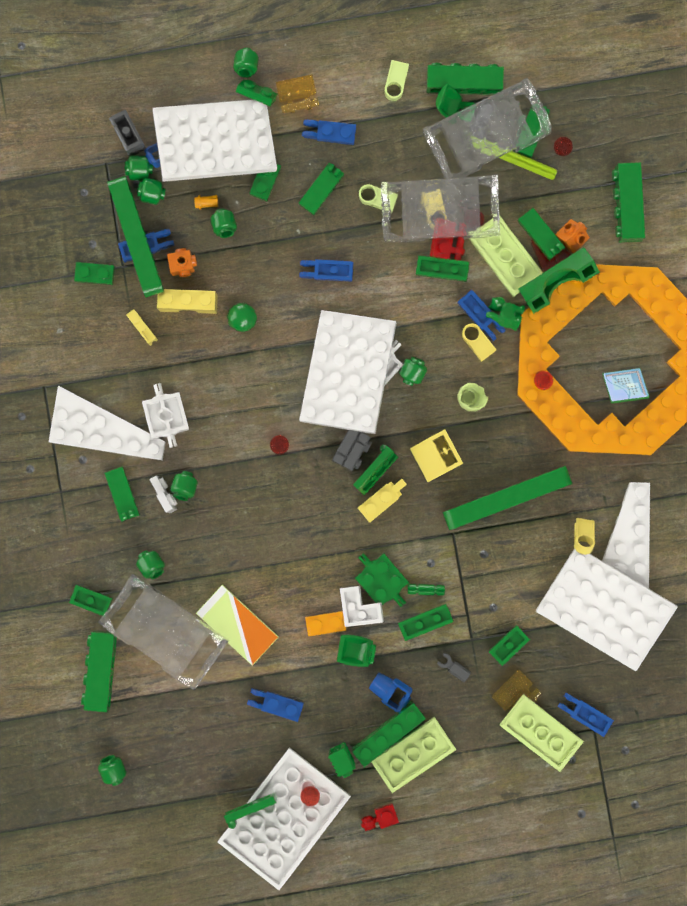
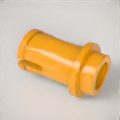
M198 195V197L194 198L195 208H199V210L207 207H219L218 195L202 197Z

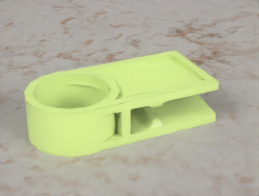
M391 61L384 93L388 100L397 101L402 97L409 68L408 63ZM390 85H397L400 87L401 93L397 96H391L387 93V88Z
M370 184L361 187L359 199L363 204L390 213L393 212L398 194ZM364 189H372L375 192V198L371 201L364 200L361 196Z

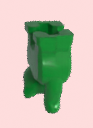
M501 296L492 298L488 308L491 311H499L500 314L497 315L489 311L486 313V317L496 321L502 327L517 331L525 306L507 303Z

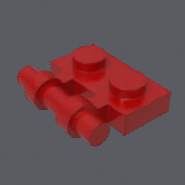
M441 218L436 219L430 257L450 259V255L453 254L454 260L461 261L465 253L463 247L468 234L466 232L467 225L459 224V230L457 231L455 230L456 222ZM453 237L457 238L456 248L452 247Z

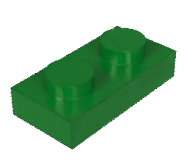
M243 79L236 89L237 93L270 107L276 101L278 95L271 88L256 85L252 80Z
M277 164L276 172L257 173L249 194L267 202L280 172L281 165Z
M76 262L74 281L113 285L115 266Z
M76 585L69 603L105 617L113 598Z
M515 625L488 652L503 666L530 639Z

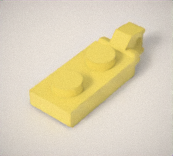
M403 479L395 485L392 482L386 484L358 507L359 511L370 523L402 495L400 490L407 484Z

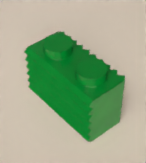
M343 742L329 749L328 758L332 762L337 776L346 778L352 775L356 766L346 743Z

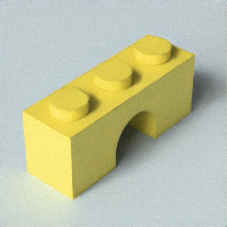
M164 289V292L158 294L157 309L160 312L190 310L198 313L217 314L218 295L216 291Z

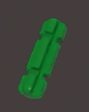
M408 584L407 592L408 594H436L443 596L445 595V586Z

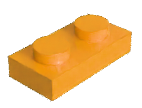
M343 611L305 617L308 636L346 631Z

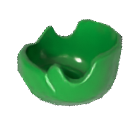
M235 304L228 310V324L239 332L250 331L256 324V311L248 304Z

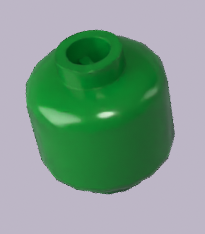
M250 48L238 50L234 56V71L243 78H249L254 75L258 69V54Z
M130 156L128 160H125V176H128L130 180L143 181V179L149 177V174L153 173V165L148 162L146 156Z
M145 178L142 182L139 181L137 196L141 202L157 205L160 199L164 200L166 189L162 188L161 181Z
M224 208L217 209L210 217L214 234L221 238L231 237L237 229L235 216L230 210Z
M411 356V359H405L399 372L403 378L402 382L413 386L414 383H422L427 367L425 362L419 358Z
M183 471L182 474L179 473L174 476L170 491L174 494V498L188 501V499L194 497L198 481L193 477L192 473Z
M146 550L139 554L136 566L144 578L154 580L164 573L165 563L156 551L148 552Z
M114 755L103 758L98 766L103 782L105 784H112V786L122 783L127 773L121 758Z

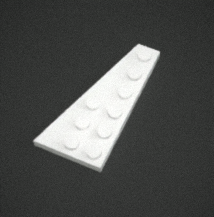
M58 386L49 436L50 443L163 461L165 441L159 438L151 439L150 433Z
M630 482L602 561L649 588L650 483Z

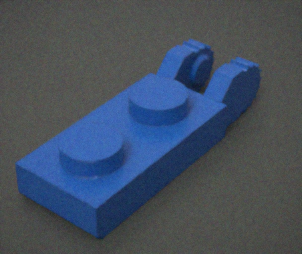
M305 119L303 125L307 127L318 128L317 133L303 131L302 137L354 145L356 124L321 120L318 122Z
M169 229L146 234L152 254L175 245L173 240L158 244V238L167 237L171 234ZM127 242L118 243L123 261H132Z
M315 259V261H300V265L303 267H315V273L300 272L299 277L352 282V261Z
M472 289L457 302L472 321L492 341L497 338L487 327L491 323L500 333L505 332L504 327L491 318L486 317V313L492 311Z
M254 688L251 689L253 695L265 697L263 704L255 700H248L247 705L298 722L303 702L269 691L264 692Z
M565 693L564 697L570 702H574L576 704L575 708L572 711L563 703H559L557 707L604 737L614 720L582 700H577L568 693Z

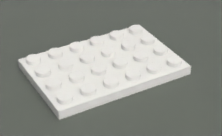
M256 100L153 108L163 182L277 171L267 105Z
M321 310L299 419L300 422L371 434L376 433L397 324L396 321Z
M574 548L537 607L536 612L634 671H637L676 611L677 605L592 554L583 555Z
M290 747L247 802L249 803L275 793L277 803L237 819L236 827L234 829L228 827L218 840L220 845L278 890L282 888L351 797L349 793Z

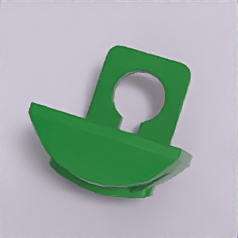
M446 84L436 98V108L451 122L455 123V120H472L477 105L473 102H464L460 94L453 87ZM470 107V112L466 116H462L459 112L460 109Z
M341 635L336 661L350 666L368 667L374 662L376 645L373 644V640L361 636Z

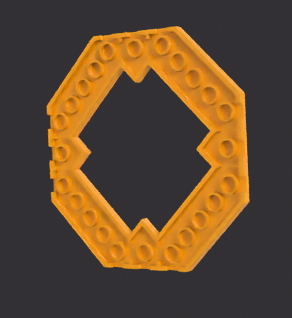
M596 265L600 271L597 275L584 283L576 280L562 283L551 294L549 305L534 314L530 308L521 314L517 396L569 452L652 455L687 423V298L658 267ZM601 293L614 307L629 294L680 349L666 362L679 377L625 426L613 413H610L597 425L546 370L560 357L547 342Z

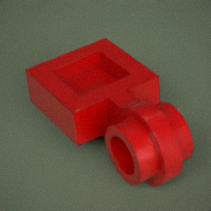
M393 803L374 809L376 817L373 818L372 815H368L361 819V827L365 831L375 828V823L379 822L381 829L399 823Z

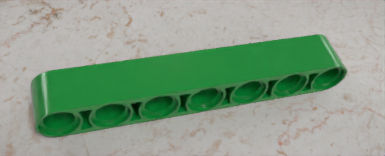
M122 176L108 181V187L143 293L146 298L162 293L164 288L126 176Z
M564 466L442 513L448 529L452 530L573 483L567 467Z

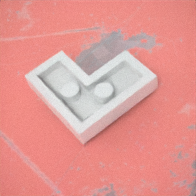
M154 476L149 479L158 494L156 496L165 512L172 513L176 511L175 505L178 503L173 494H168L166 490L168 485L164 478L160 479L159 476Z
M360 586L340 588L345 627L384 622L382 603L363 605Z

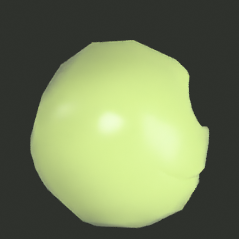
M467 383L460 387L457 395L460 406L466 411L476 412L485 407L488 401L484 388L476 383Z

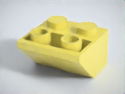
M446 430L410 448L427 482L463 464Z

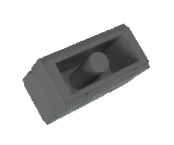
M126 110L109 118L129 157L146 149Z
M348 430L332 461L350 471H353L354 468L358 470L363 461L360 456L363 451L367 453L372 444L369 441L370 436L363 432Z

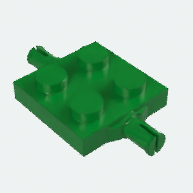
M364 553L358 558L365 567L355 577L358 583L375 603H382L384 605L387 601L394 599L401 608L406 601L399 593L409 581L385 553L372 561Z

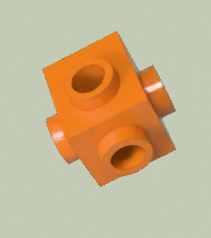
M572 219L555 234L565 246V249L573 254L590 238L586 232V226L582 222L577 223Z
M181 248L175 250V253L167 254L172 276L188 277L191 273L195 272L194 267L197 266V260L190 250Z

